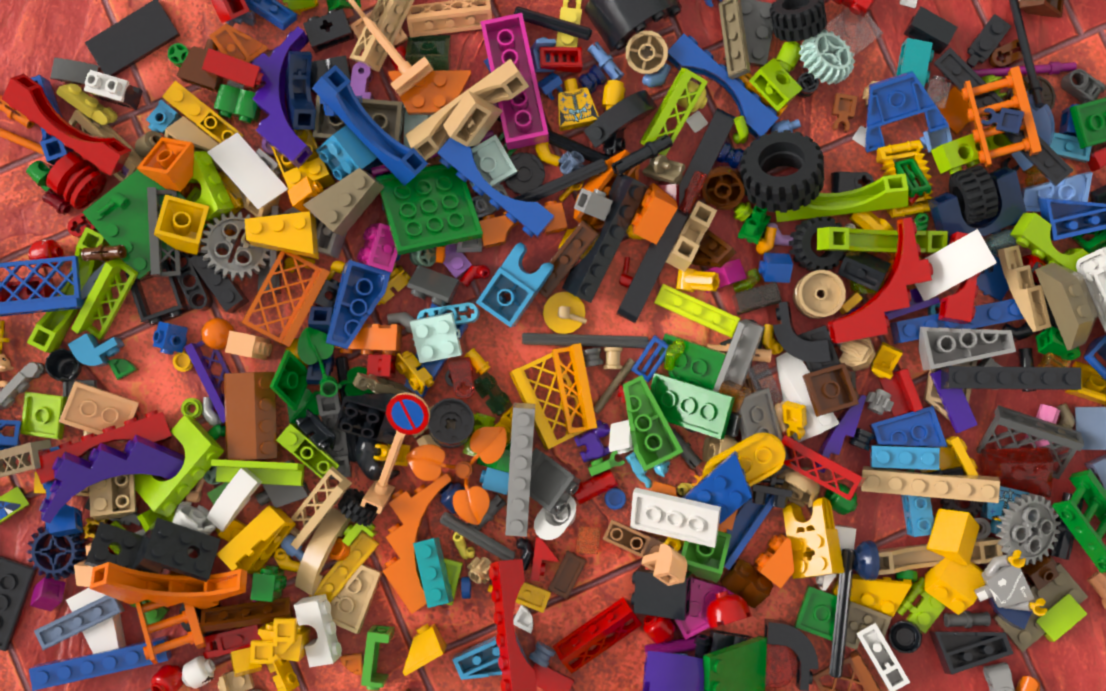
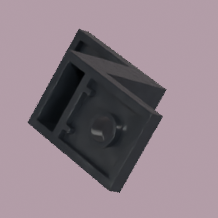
M160 518L153 522L143 536L100 522L84 564L95 567L111 562L122 567L159 574L165 568L207 582L221 539ZM116 545L119 547L120 553L117 555L111 554L108 547ZM187 549L196 550L198 557H189Z

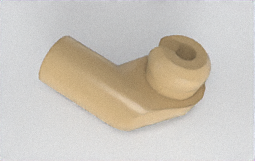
M786 401L774 405L781 433L789 428L788 424H785L783 421L782 405Z

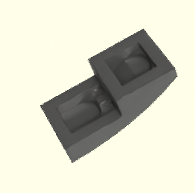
M54 58L50 79L85 85L87 74L90 70L98 72L99 66L75 60Z

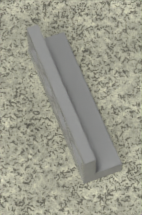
M747 319L739 321L715 383L714 391L733 396L735 399L739 397L763 335L764 326Z

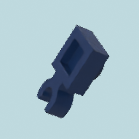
M985 108L984 112L991 114L992 118L988 121L982 120L981 123L984 126L997 124L996 131L1019 135L1025 112L1001 108V112L998 114L992 108Z

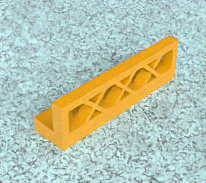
M581 343L573 344L570 347L553 349L552 355L567 434L597 428ZM569 352L570 362L567 366L559 362V353ZM566 372L574 377V383L571 387L563 383V376ZM570 393L578 398V404L575 408L567 404V397ZM574 414L582 419L583 427L572 429L571 418Z

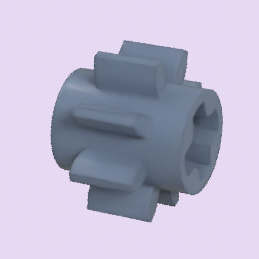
M567 151L558 160L562 163L560 171L564 175L584 166V157L577 151H572L571 153Z

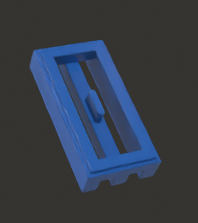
M654 335L631 371L639 376L642 375L649 382L673 346L668 345L666 341ZM655 342H657L659 345L641 371L638 370ZM662 347H664L665 351L663 352V354L661 355V357L656 362V364L647 376L645 372L650 367V365L652 364V362L654 361Z

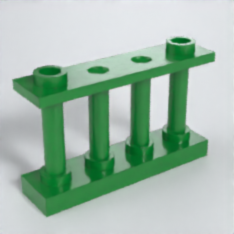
M1091 469L1072 473L1069 480L1075 486V492L1070 500L1053 503L1052 507L1101 573H1105L1106 545L1103 543L1102 538L1106 533V490ZM1082 497L1088 504L1084 514L1077 507ZM1094 514L1100 521L1096 531L1090 525Z

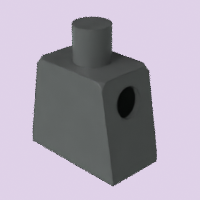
M292 459V460L286 461L285 463H295V462H294V460ZM305 480L303 481V486L262 484L265 490L258 493L256 499L261 506L272 502L274 507L278 508L304 499L311 492Z

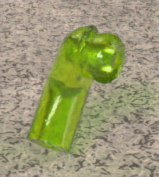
M757 268L747 272L748 279L733 283L736 294L753 288L761 280V275H759Z
M681 339L674 340L673 344L666 349L664 368L666 370H673L675 368L676 359L685 350L684 342Z

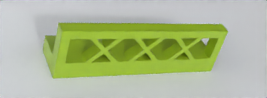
M681 68L639 143L645 146V143L653 142L657 137L672 133L670 138L673 143L708 81L686 68ZM692 77L701 83L696 91L689 93L687 84ZM686 97L688 102L686 110L678 112L676 105L678 100ZM676 116L677 126L675 129L667 131L665 124L667 119ZM669 147L666 150H663L659 154L666 156L671 147Z
M120 258L107 261L71 329L77 334L87 330L97 339H104L139 273ZM121 270L130 275L126 282L121 280ZM117 286L119 297L113 299L111 289ZM104 303L109 304L110 313L104 315L102 308ZM96 319H100L102 326L100 331L92 326Z
M211 459V466H217L215 482H230L241 468H247L262 481L261 484L303 486L305 464Z

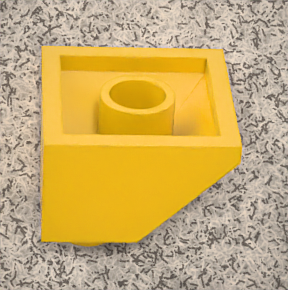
M165 195L154 235L175 250L197 255L209 206Z
M427 623L416 630L418 633L414 636L403 670L404 676L444 654L447 645L435 623L431 626Z

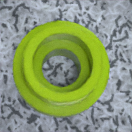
M749 202L739 203L733 210L735 212L733 217L741 222L744 221L753 212L751 204Z
M188 398L182 403L181 412L183 416L186 415L196 419L201 416L203 405L196 398ZM191 405H195L196 410L193 413L190 411Z

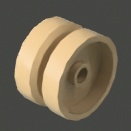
M817 270L803 276L793 289L795 307L802 315L812 319H820L835 314L841 309L845 301L846 290L843 281L836 274L828 270ZM818 291H819V295H821L822 298H819V297L817 296V292H818Z

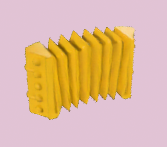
M920 140L877 148L876 161L883 165L881 170H886L883 174L884 176L896 175L894 162L914 158L927 181L932 177L926 174L931 168L925 166L929 161L922 160L925 154L920 153L923 149ZM931 191L929 194L923 192L912 206L887 209V213L892 218L931 211L928 200L933 198L929 195L934 191Z

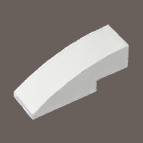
M241 468L224 489L206 518L220 531L224 532L250 501L251 495L260 486L262 481L247 468Z

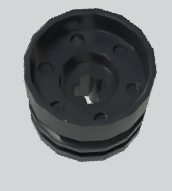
M447 398L437 402L430 410L429 434L435 443L444 448H459L466 444L472 436L474 429V415L469 405L455 398ZM448 421L450 423L456 422L454 430L452 428L447 429Z

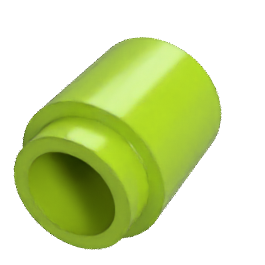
M795 41L784 42L776 57V61L788 73L794 70L801 57L799 54L801 45Z

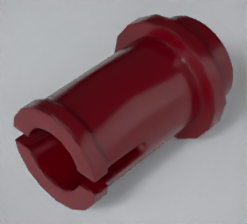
M52 190L45 192L42 197L43 202L55 208L58 214L65 215L72 208L69 202L55 194Z

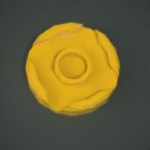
M569 292L554 294L544 305L543 316L545 323L551 330L559 334L575 332L581 327L582 323L571 319L559 318L558 307H570V314L585 318L586 312L583 302L580 298Z

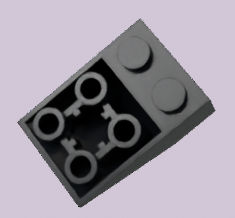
M396 394L344 396L334 429L392 445L396 430L388 422L386 409L388 403Z

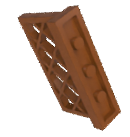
M858 650L852 651L849 656L844 658L843 666L849 663L853 669L851 678L844 675L840 678L850 681L847 691H851L853 683L862 685L863 691H881ZM830 666L813 674V679L820 691H842L835 689L838 678H834L832 687L822 685L819 679L825 675H830Z

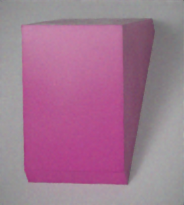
M740 259L726 262L721 268L713 267L704 271L719 274L720 284L717 289L747 279Z

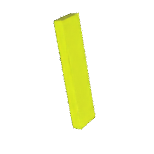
M662 284L654 304L729 338L733 337L741 319L665 284Z

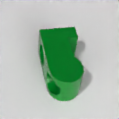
M43 161L32 163L27 168L26 173L45 192L51 190L46 185V179L53 166Z
M1053 326L1036 336L1038 352L1046 355L1050 352L1061 356L1064 360H1075L1081 355L1079 346L1067 351L1059 329Z

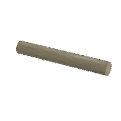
M631 358L628 359L623 369L619 371L593 407L597 414L601 412L636 362Z

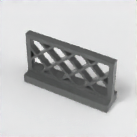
M998 405L994 411L995 417L976 450L977 453L1059 479L1076 451H1081L1084 441L1081 432ZM997 425L1005 426L1008 429L1004 433L997 435L995 433ZM1022 432L1028 434L1029 438L1017 441L1014 436ZM1011 436L1014 443L1002 446L999 440ZM1042 439L1050 443V445L1037 448L1035 444L1036 441ZM994 441L999 446L992 450L985 448L986 444ZM1032 443L1034 450L1022 453L1020 446ZM1062 446L1070 448L1066 453L1057 454L1056 448ZM1017 448L1019 452L1015 456L1005 454V451ZM1053 450L1055 456L1042 459L1040 453ZM1038 455L1040 460L1029 463L1026 462L1025 458ZM1058 461L1059 463L1056 471L1046 467L1047 464Z

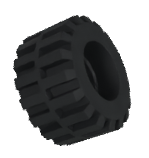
M776 0L769 9L775 37L782 41L791 42L809 39L822 32L823 28L827 26L824 0Z
M978 165L951 174L949 193L957 197L962 217L967 225L994 217L997 214L998 196L996 187L985 168Z
M823 216L802 221L800 225L794 228L796 232H792L790 237H793V240L789 241V246H792V250L789 251L790 255H795L793 258L794 262H800L798 266L806 268L808 271L830 270L833 267H837L840 264L839 261L844 260L845 255L843 253L848 251H825L819 257L811 249V238L817 232V228L842 227L840 223H835V219H827V217Z

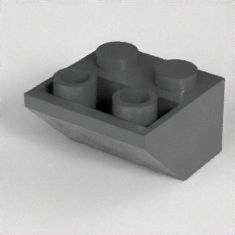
M418 265L407 287L415 297L423 300L429 297L432 298L431 301L434 304L446 306V304L452 305L460 281Z

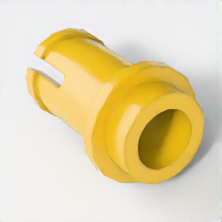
M475 348L471 349L464 356L476 369V374L479 373L482 376L491 368L488 365L489 362H486Z

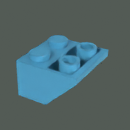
M347 125L334 133L316 149L320 159L327 164L334 177L339 181L358 168L364 169L377 158Z

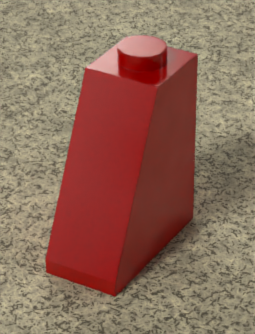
M208 48L202 70L206 73L255 89L256 85L260 86L264 75L261 73L259 66Z

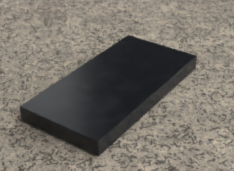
M153 0L89 39L85 44L103 73L115 76L176 39L180 34L159 0Z
M0 555V650L7 651L37 569L33 570L32 566Z

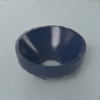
M872 540L862 541L854 550L853 569L864 580L874 581L877 579L880 569L879 552Z

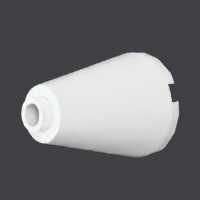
M181 502L176 509L172 523L210 535L216 529V526L206 518L210 512L201 505H198L197 508L191 506L192 502ZM187 549V554L189 555L194 549Z

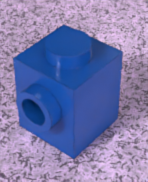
M764 253L763 261L759 262V273H762L764 282L790 283L793 269L790 254Z

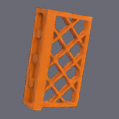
M280 251L241 323L274 340L279 345L289 348L330 272L298 255ZM284 254L293 259L295 267L283 270L281 260ZM307 266L314 270L311 278L302 280L299 268ZM296 269L299 282L288 284L284 272ZM281 273L284 286L273 288L271 283L272 276ZM300 284L303 292L302 295L292 299L289 287ZM267 285H269L270 290L264 291ZM286 288L289 300L277 303L274 291ZM271 292L274 304L262 307L260 300L262 294ZM298 300L296 306H294L293 301ZM258 303L259 309L254 310ZM290 303L292 308L291 315L282 318L279 305ZM275 307L279 319L267 322L264 310ZM260 311L264 321L263 324L254 325L248 321L252 313ZM288 319L284 326L283 320ZM280 321L282 331L279 337L270 333L268 324Z

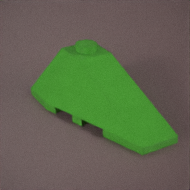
M641 375L623 384L633 449L644 472L679 457L683 450L644 377Z

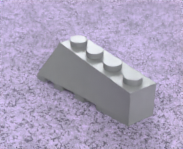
M920 327L918 350L923 371L1016 352L1011 330Z

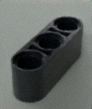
M180 252V260L185 257L187 263L181 268V276H176L189 305L194 309L206 311L213 305L209 289L189 261L193 256ZM171 259L170 263L173 271H176L175 261ZM194 276L196 282L192 287H190L188 285V280L190 277ZM203 295L204 303L198 306L197 299Z

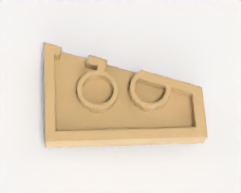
M364 564L357 569L342 591L331 602V616L337 626L355 634L360 633L383 572Z

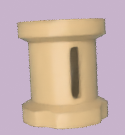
M605 347L606 365L603 366V369H623V366L620 365V353L623 351V348Z

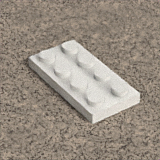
M635 487L632 499L630 528L715 548L721 507Z

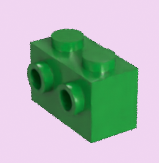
M266 565L253 573L250 600L273 602L282 596V589H285L287 583V576H284L285 570L278 569L279 566Z

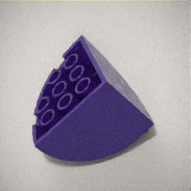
M647 651L644 665L643 691H704L703 659L680 654Z

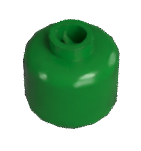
M838 483L841 491L846 494L850 492L851 488ZM829 489L826 490L824 495L830 501L832 510L840 515L853 512L858 504L856 492L851 501Z

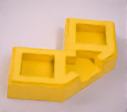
M274 618L273 640L251 641L250 664H273L297 641V618Z

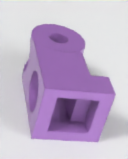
M360 62L353 66L350 86L355 96L373 99L371 92H368L373 73L370 67Z

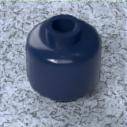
M449 482L440 492V503L452 514H457L453 507L455 492L465 490V487L459 482Z

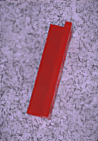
M784 435L781 441L784 447L786 445L793 450L795 457L790 460H784V465L849 501L852 500L858 487L862 486L866 479ZM804 458L811 459L814 469L803 470L799 460ZM796 461L797 466H795L791 462ZM816 462L822 466L817 468ZM828 468L832 472L833 480L824 482L820 478L819 470ZM815 472L817 477L810 473ZM835 473L841 475L842 477L837 478ZM848 479L854 483L848 494L840 490L838 481ZM835 482L836 488L830 485V483Z
M622 597L553 645V648L560 661L572 674L640 627L642 623L632 611L625 598ZM630 619L634 620L629 625L624 626V624ZM610 633H614L610 638H606ZM597 645L593 650H588L591 646ZM579 657L573 664L569 663L574 658Z

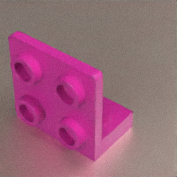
M381 223L372 224L364 232L363 239L365 243L364 247H361L358 252L357 260H359V263L392 273L397 251L390 227Z

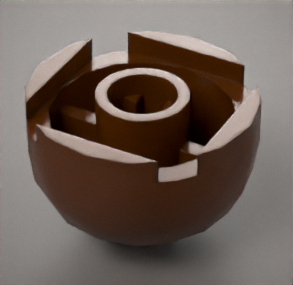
M718 166L712 169L706 175L702 185V196L706 203L709 205L711 203L719 210H729L736 207L745 194L741 173L729 166Z

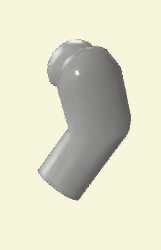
M203 397V417L211 426L222 425L223 423L219 415L213 410L214 405L210 397Z

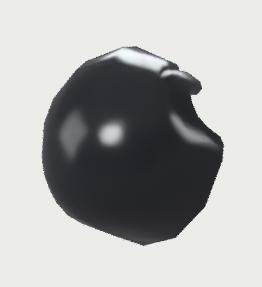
M60 348L52 351L46 358L45 369L55 380L69 382L78 377L82 369V363L75 358L71 351Z
M901 620L891 626L889 641L891 646L898 652L913 653L922 644V632L914 622Z

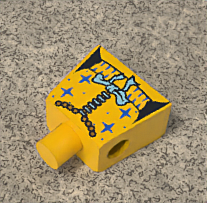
M575 78L565 80L566 91L558 93L559 131L590 126L597 120L596 118L599 115L588 88L578 89Z

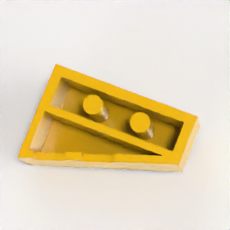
M310 211L245 219L246 240L253 246L319 259L316 218Z

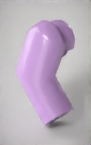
M769 223L767 227L777 228L774 245L789 246V241H792L793 237L783 235L776 223Z

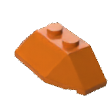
M623 150L606 160L608 169L591 177L583 189L591 192L594 189L607 193L605 198L609 199V191L617 177L611 165L630 153L627 150ZM640 164L623 174L638 181ZM577 209L574 210L573 218L579 224L584 219L595 229L603 228L605 221Z

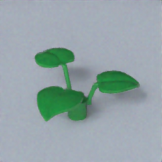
M311 327L305 328L299 337L298 355L307 365H312L318 361L323 378L320 381L319 391L312 393L310 389L306 388L297 411L292 410L287 405L290 424H296V420L300 417L305 418L307 409L318 416L319 410L316 395L333 397L344 384H346L345 393L347 396L374 393L370 389L362 391L353 385L358 372L367 375V368L365 367L351 368L347 372V380H343L340 383H337L333 376H327L322 359H328L332 355L334 345L326 343L327 334Z

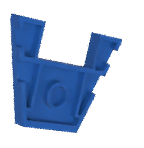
M913 71L869 85L865 150L867 153L885 146L880 126L924 112L930 133L949 127L948 122Z

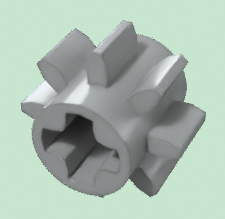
M881 389L869 392L865 400L869 403L868 409L879 415H883L884 411L890 412L894 402L890 401L892 395Z

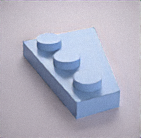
M1089 171L1066 177L1056 187L1049 181L1022 188L1026 211L1040 212L1038 198L1088 202L1093 172Z

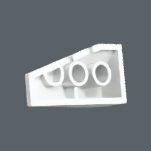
M788 352L776 357L782 401H790L806 406L807 425L803 427L805 435L798 440L797 433L795 432L792 435L794 440L801 442L838 425L839 422L833 412L816 417L802 377L810 373L803 360L792 356Z

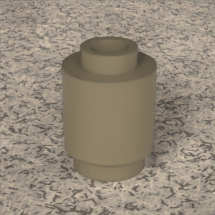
M149 131L138 138L135 143L136 153L141 157H146L162 135L156 131Z

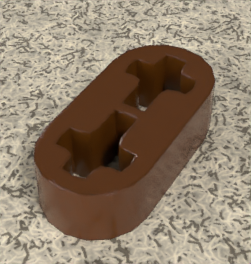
M1016 39L993 51L989 56L990 65L993 68H1004L1022 59V52L1012 53V50L1020 47L1019 40ZM1004 54H1006L1007 56L1002 61L996 60L997 56H1002Z

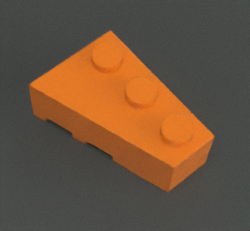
M363 324L348 349L334 346V348L340 349V353L353 354V350H361L363 355L374 354V351H381L382 354L395 356V352L401 353L402 327L397 324Z

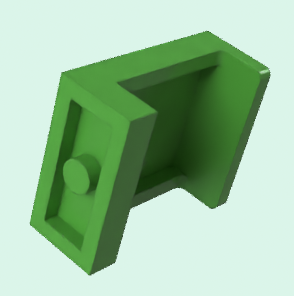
M373 625L367 632L361 685L366 686L368 690H379L388 681L389 674L377 673L380 643L390 642L394 636L395 627Z

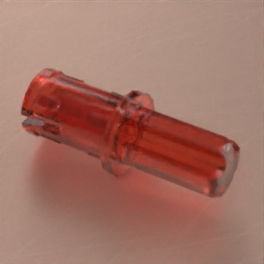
M696 171L688 188H685L684 191L686 193L678 208L680 211L687 212V214L692 213L691 211L697 198L701 196L699 193L707 177L703 172Z

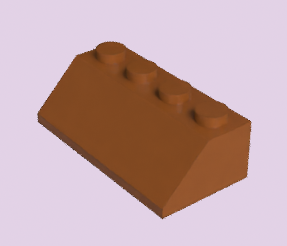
M275 372L224 374L226 460L277 458L275 392L270 388Z

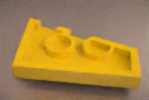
M853 574L850 601L894 617L912 586V581L909 579L894 581L889 577L869 581L864 580L858 574ZM839 578L832 589L833 594L836 596L838 593Z

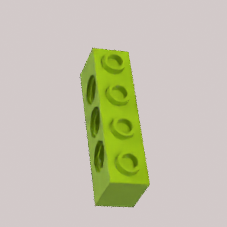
M1002 133L985 138L988 150L1012 144ZM973 134L942 144L931 150L940 174L949 171L951 175L963 170L962 166L964 165L970 168L980 164L978 151L981 149L979 142L975 143Z

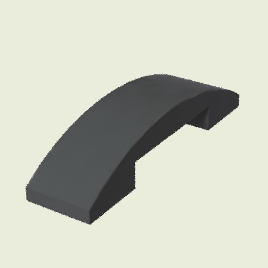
M337 392L333 397L316 395L322 423L331 428L336 435L334 450L329 447L327 453L340 465L336 470L344 477H351V462L349 461L346 433L334 429L341 408L339 393Z

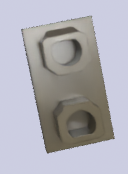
M658 155L654 159L650 158L649 165L642 173L644 176L653 178L658 182L664 181L680 185L683 179L682 173L686 167L683 163L668 160L665 155Z

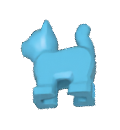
M630 453L625 459L631 465L632 471L641 482L645 483L646 488H651L652 482L645 475L648 471L644 472L635 453ZM670 461L654 468L656 474L665 477V474L669 471Z

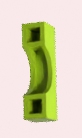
M1023 213L1010 234L1016 239V243L1030 249L1032 255L1039 257L1048 264L1056 263L1077 272V261L1089 253L1084 249L1069 248L1067 251L1060 253L1051 242V224L1037 213Z

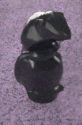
M359 436L356 445L357 463L368 479L378 481L385 461L375 460L373 457L380 456L381 449L376 448L375 445L381 444V442ZM392 470L389 481L397 477L400 471Z

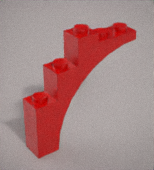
M912 217L897 220L898 241L896 256L891 271L878 292L852 313L827 321L831 343L837 344L888 334L887 328L890 327L888 316L884 312L910 307L911 293L906 285L932 280V264L928 259L919 260L921 249L919 243H916L915 234L917 233L916 223L912 221Z

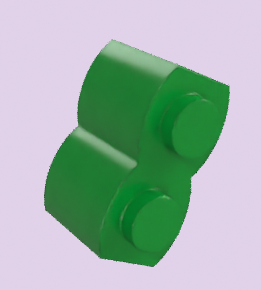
M220 84L214 104V109L219 112V116L231 119V116L239 117V121L251 124L252 121L258 122L261 109L252 99L255 96V92Z

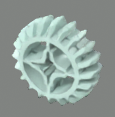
M826 29L814 37L805 39L800 46L799 54L801 55L800 60L804 62L803 67L809 70L808 74L812 73L814 79L819 78L821 83L827 82L828 85L832 83L837 84L845 80L854 69L853 64L855 63L853 59L854 53L850 52L851 47L845 44L846 40H841L840 35H834L833 31L828 33Z

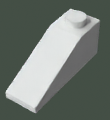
M876 623L856 633L889 691H896L910 683Z

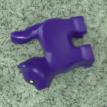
M601 420L596 421L597 428L589 430L581 436L574 437L577 447L585 445L587 448L586 452H580L584 463L611 453L609 445L604 447L600 440L601 437H606L610 433L609 425Z

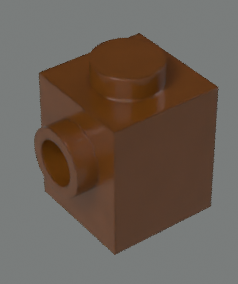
M1042 555V561L1036 560L1035 564L1028 563V565L1024 564L1021 567L1026 581L1037 590L1042 589L1059 576L1055 568L1057 563L1050 555L1048 557Z

